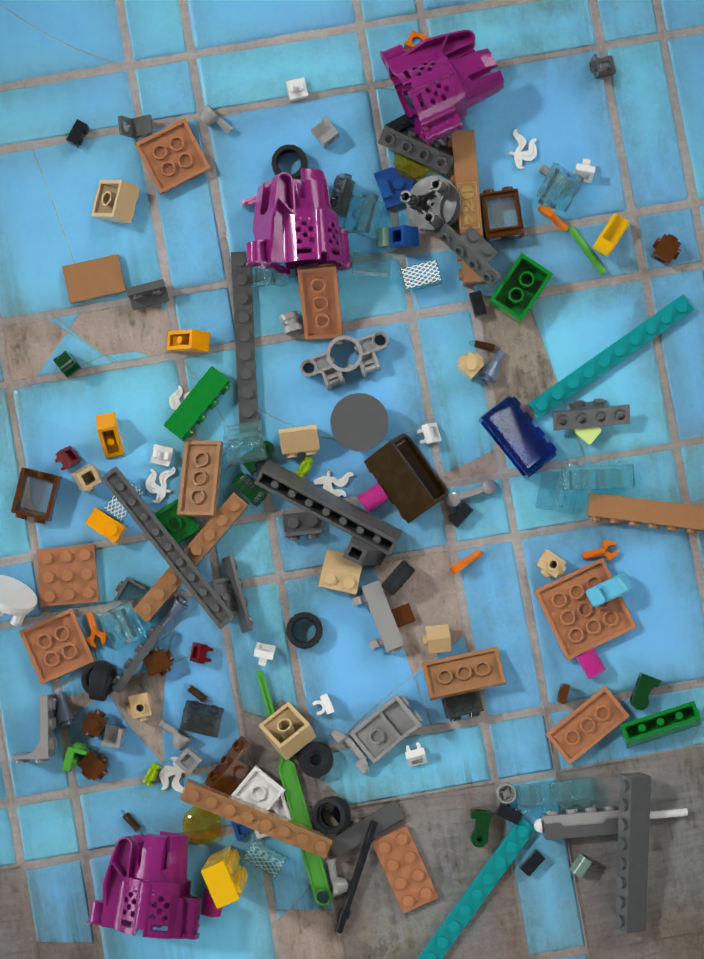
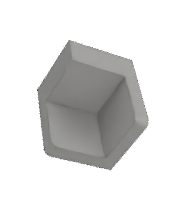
M323 116L322 121L311 129V133L323 148H326L339 138V132L326 116Z
M105 725L101 746L120 749L123 746L125 728Z
M188 746L175 763L190 775L204 758L191 746Z

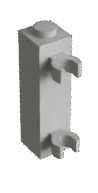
M377 580L362 586L364 594L352 598V602L356 606L367 601L380 634V638L368 642L370 648L374 649L384 645L386 652L390 651L391 654L402 650L401 646L404 645L380 581Z

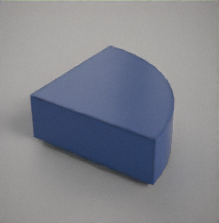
M231 822L237 841L243 839L250 828L236 822Z

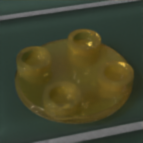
M398 152L394 156L395 169L400 175L408 179L422 178L431 168Z
M195 806L183 818V832L193 843H210L218 836L221 830L220 817Z

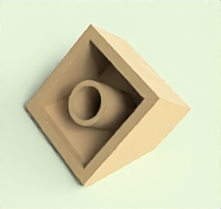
M100 180L91 216L111 222L131 224L140 187L124 180Z
M317 424L278 430L283 456L295 458L298 457L299 453H305L306 456L316 455L317 451H320Z
M327 549L318 586L356 594L363 565H358L344 558L343 552Z
M289 702L258 725L273 747L286 761L316 738L310 723Z

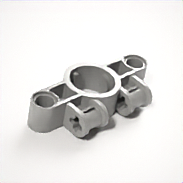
M379 331L357 340L350 336L336 337L329 343L326 352L308 358L301 363V373L305 378L322 375L326 388L329 391L334 386L346 384L342 374L352 373L360 368L363 377L375 370L381 371L375 353L387 348L389 343L388 335L385 332ZM383 337L386 342L384 345L379 346L375 343V339ZM344 342H348L354 345L356 355L359 354V357L354 365L349 364L345 368H341L334 364L333 356L330 357L331 350L335 345L339 346L344 344ZM305 365H313L314 371L309 374L304 372Z

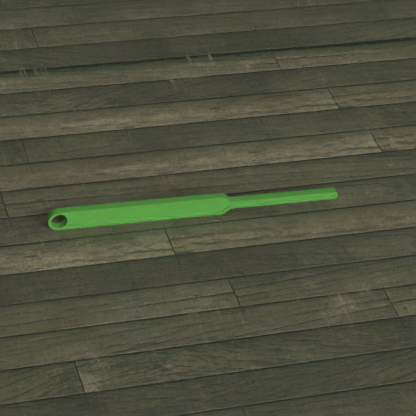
M258 671L257 678L269 717L275 711L264 672ZM279 754L281 761L278 771L282 786L285 789L284 793L292 820L313 828L295 763L290 759L286 761ZM301 849L315 902L320 906H326L331 902L332 894L322 858ZM323 890L329 893V900L325 903L319 902L317 899L318 892Z

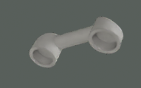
M487 479L481 486L461 493L450 492L445 497V503L449 507H456L461 500L481 493L491 495L496 491V483L493 480Z
M334 729L330 733L339 745L343 742L348 745L359 759L355 762V765L363 775L369 772V765L366 755L350 735Z

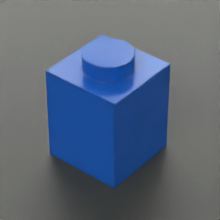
M401 225L389 228L390 247L406 249L419 246L418 227Z

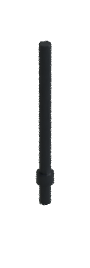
M370 821L343 907L340 908L338 913L339 919L335 928L337 933L343 932L346 920L350 917V907L378 825L377 821Z

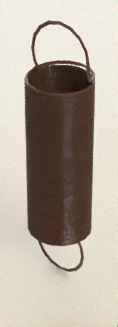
M477 340L473 341L475 342V348L492 352L495 350L494 344Z
M189 685L190 688L187 690L201 702L206 701L208 698L194 686Z
M128 812L123 815V819L126 820L135 832L141 828Z

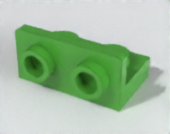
M79 741L70 744L66 751L62 770L70 771L73 767L75 768L79 762L80 754L87 755L91 748H88L86 743Z

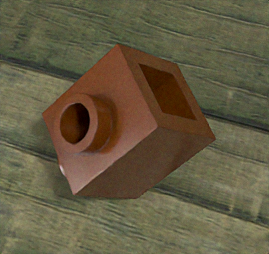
M664 234L662 238L658 237L652 246L655 250L651 258L668 266L671 260H676L681 252L678 249L681 245L678 242V238L671 234Z
M159 647L149 651L150 656L143 659L151 676L158 673L162 676L170 672V667L174 665L172 661L175 660L170 650L166 651L165 648L160 650Z
M99 709L91 710L81 729L84 730V734L88 737H100L110 718L106 717V713Z
M94 749L77 764L83 770L81 773L88 780L92 779L93 781L97 778L101 780L109 772L107 768L110 766L107 763L109 761L108 758L101 752L98 754Z

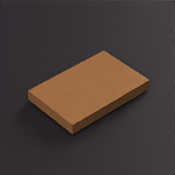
M118 254L62 266L70 304L126 292Z

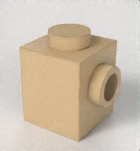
M470 351L468 355L464 353L457 360L459 363L457 369L471 381L484 367V359L476 352L473 354Z
M90 464L71 473L81 491L89 492L95 489L98 483L102 482L99 478L100 473L98 469Z
M545 549L535 564L536 567L541 569L540 573L548 579L551 577L556 578L557 576L561 577L567 568L564 566L566 561L548 549Z
M448 624L425 626L426 634L422 635L423 646L428 648V654L451 651Z
M150 692L128 696L130 703L127 704L128 714L132 715L133 719L138 718V722L149 720V716L154 714Z

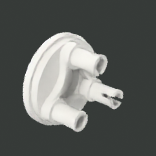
M0 575V618L5 613L13 615L10 623L16 627H21L25 616L35 608L37 596L30 587L21 581L9 576Z

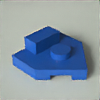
M393 167L374 173L386 210L404 204L400 200V197H403L400 194L404 190L410 192L416 178Z

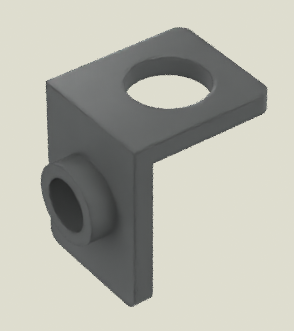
M593 54L589 66L591 73H594L595 79L616 74L611 55L598 58L597 54ZM608 62L610 70L607 72L601 71L600 63Z
M149 114L132 119L118 116L120 135L135 138L153 133L152 116ZM124 121L126 122V124H127V126H128L127 132L125 131V129H124V127H123V122H124Z
M126 577L124 582L121 581L115 590L118 593L114 600L119 601L129 582L145 591L148 588L134 579Z

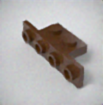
M240 736L233 743L232 748L221 758L217 767L209 773L208 778L203 783L204 785L232 795L252 770L249 765L240 760V757L251 745L245 737Z

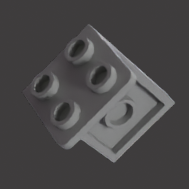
M54 694L40 695V741L38 746L32 752L10 755V760H15V763H27L30 759H34L35 763L49 761L51 757L55 756L58 738L55 737L54 729H57V717H54V710L57 709V698H54Z
M398 694L393 696L349 733L373 763L383 757L410 733L422 727L421 721L423 719L416 710L412 712L408 708L410 703L403 695L400 697Z

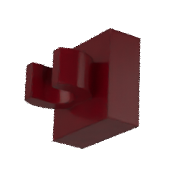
M71 446L65 447L55 454L57 456L55 462L61 461L64 465L61 468L62 471L82 461Z
M193 642L189 661L200 664L211 662L212 659L206 658L207 651L213 652V648L208 647L206 644Z

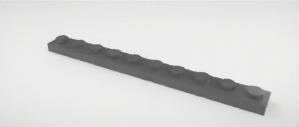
M246 251L231 252L240 442L260 441L251 267L246 266Z
M115 466L101 477L217 627L221 630L235 619V615L119 468Z

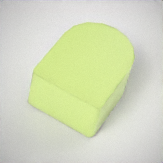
M599 427L572 429L573 433L588 446L592 444L602 431Z

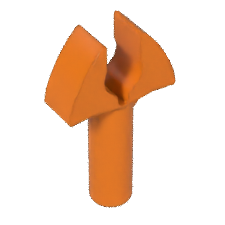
M546 204L539 206L537 210L544 217L549 218L563 232L567 231L569 226L555 214L553 209Z
M602 540L603 545L601 548L583 552L582 558L586 560L603 555L609 561L619 551L610 553L605 550L617 543Z
M477 549L449 569L453 575L481 557L482 551Z
M93 612L86 613L91 630L90 637L86 638L87 642L94 648H97L95 642L97 635L101 639L102 646H105L107 631L101 632L98 630Z

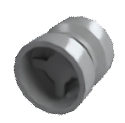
M297 311L287 312L279 316L281 323L285 325L283 329L285 335H290L303 329L302 324L298 322L299 315Z
M503 782L497 786L496 796L502 803L508 804L515 800L516 790L510 783Z

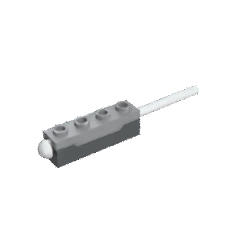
M606 805L604 809L598 810L597 807H585V811L569 808L566 809V812L558 813V810H548L546 814H542V818H538L534 822V828L539 833H542L543 829L545 840L618 834L619 808H616V805ZM687 808L650 812V819L688 816Z

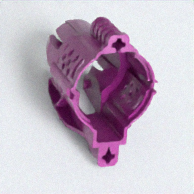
M461 30L425 39L408 51L400 44L386 51H380L381 60L388 71L405 114L409 120L414 118L416 121L411 127L428 146L441 137H446L450 133L452 134L457 130L463 129L461 118L467 116V110L504 88L501 70L491 72V69L498 67L493 55L488 48L478 51L474 50L476 39L475 34L470 30ZM407 95L410 96L415 108H410L406 98Z
M300 169L301 180L293 179L287 172H281L273 177L272 181H267L259 186L253 219L255 241L246 243V266L271 269L286 275H291L290 270L295 269L296 276H298L297 267L309 263H318V265L336 263L337 271H347L352 268L348 244L349 233L348 230L339 227L338 213L331 210L328 184L323 170Z
M160 831V835L147 833L146 835L137 834L119 838L104 878L103 900L91 901L89 921L87 923L113 928L136 936L137 930L140 929L143 930L142 937L199 939L200 933H198V928L200 926L199 920L201 918L200 911L203 898L190 895L191 880L187 879V835ZM162 926H168L167 931L153 930V927L161 928Z

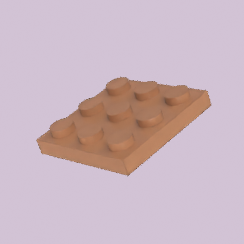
M185 118L134 143L160 195L211 170Z
M95 544L37 549L41 607L100 602Z
M73 608L19 631L41 684L88 665L91 662H95V658Z

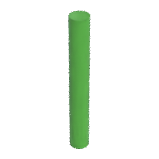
M571 226L567 231L599 274L603 275L607 270L576 228Z

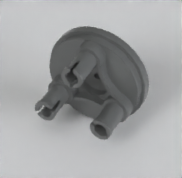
M440 176L423 178L412 187L410 192L404 190L400 194L403 196L400 197V200L406 204V212L410 222L426 233H438L445 223L451 227L461 211V196L457 187L448 179Z
M364 393L351 394L341 399L334 407L330 419L331 430L335 439L343 447L352 451L370 450L377 446L385 437L388 429V415L383 404L375 397Z

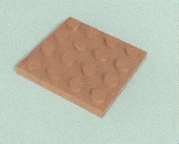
M603 558L533 590L567 661L637 628L622 596L598 607H592L585 593L587 589L612 578Z

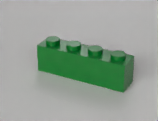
M211 366L163 426L182 441L185 438L188 440L195 432L193 428L197 423L200 425L206 419L205 413L209 409L213 410L218 404V397L228 392L231 387L229 385L231 383L230 380Z
M695 701L621 724L620 731L626 748L629 749L701 725V717Z

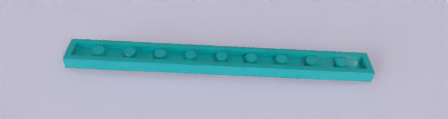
M683 294L529 402L528 405L537 418L540 419L695 309Z
M522 818L518 825H513L416 959H442L534 833L535 828Z

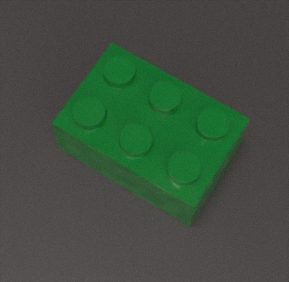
M521 253L488 304L518 324H521L553 273Z

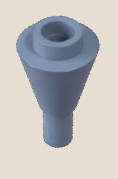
M499 350L494 359L479 372L480 379L487 384L496 382L500 362L505 352Z
M174 595L166 614L159 621V624L165 627L171 619L189 608L188 600L182 595Z
M58 691L56 692L58 701L57 725L68 727L73 725V721L76 718L65 701L64 692Z

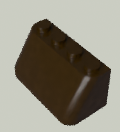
M401 434L392 439L363 461L366 464L367 470L373 474L379 485L389 496L390 502L397 507L401 517L408 524L448 496L446 486L412 439L406 434Z

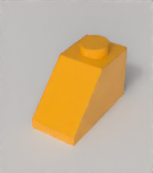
M194 329L168 331L167 350L209 352L210 332Z
M115 412L96 415L97 432L106 459L125 455Z
M96 507L85 523L114 543H119L128 528Z

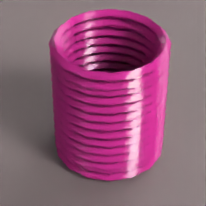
M379 483L357 496L367 513L389 500Z
M594 648L576 657L588 679L606 670Z
M205 888L200 914L208 917H220L222 907L216 908L209 889Z

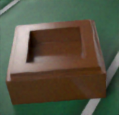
M409 603L391 610L398 628L416 621Z
M564 683L560 685L556 699L557 702L566 704L570 685Z

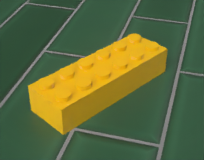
M232 845L210 854L201 869L202 876L217 909L239 900L246 885L247 877H249L244 866L241 867L239 863L241 857L237 848L233 849Z

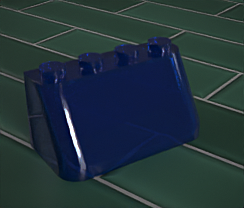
M508 396L481 416L478 421L526 480L556 457L555 452L557 449L551 441L547 442L544 439L545 434L541 428H536L532 424L533 419L529 413H524L520 409L521 404L517 398Z

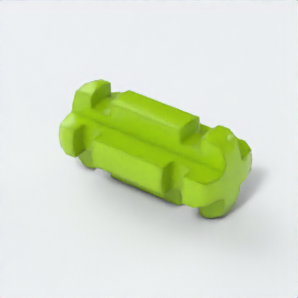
M305 456V461H302L296 475L305 479V474H308L314 459Z
M156 762L151 764L152 767L149 768L145 775L146 778L143 779V783L148 786L153 785L152 782L155 781L159 774L158 770L162 768Z

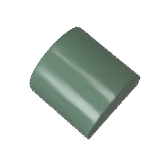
M380 227L377 229L378 249L395 248L390 247L389 228L391 227Z
M579 853L569 870L578 877L583 878L592 861Z

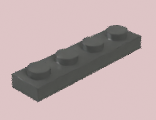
M158 624L148 629L145 634L147 636L143 643L140 641L134 649L136 652L134 657L127 659L123 665L125 669L122 674L118 673L113 679L112 684L114 685L111 688L117 693L122 691L165 628Z

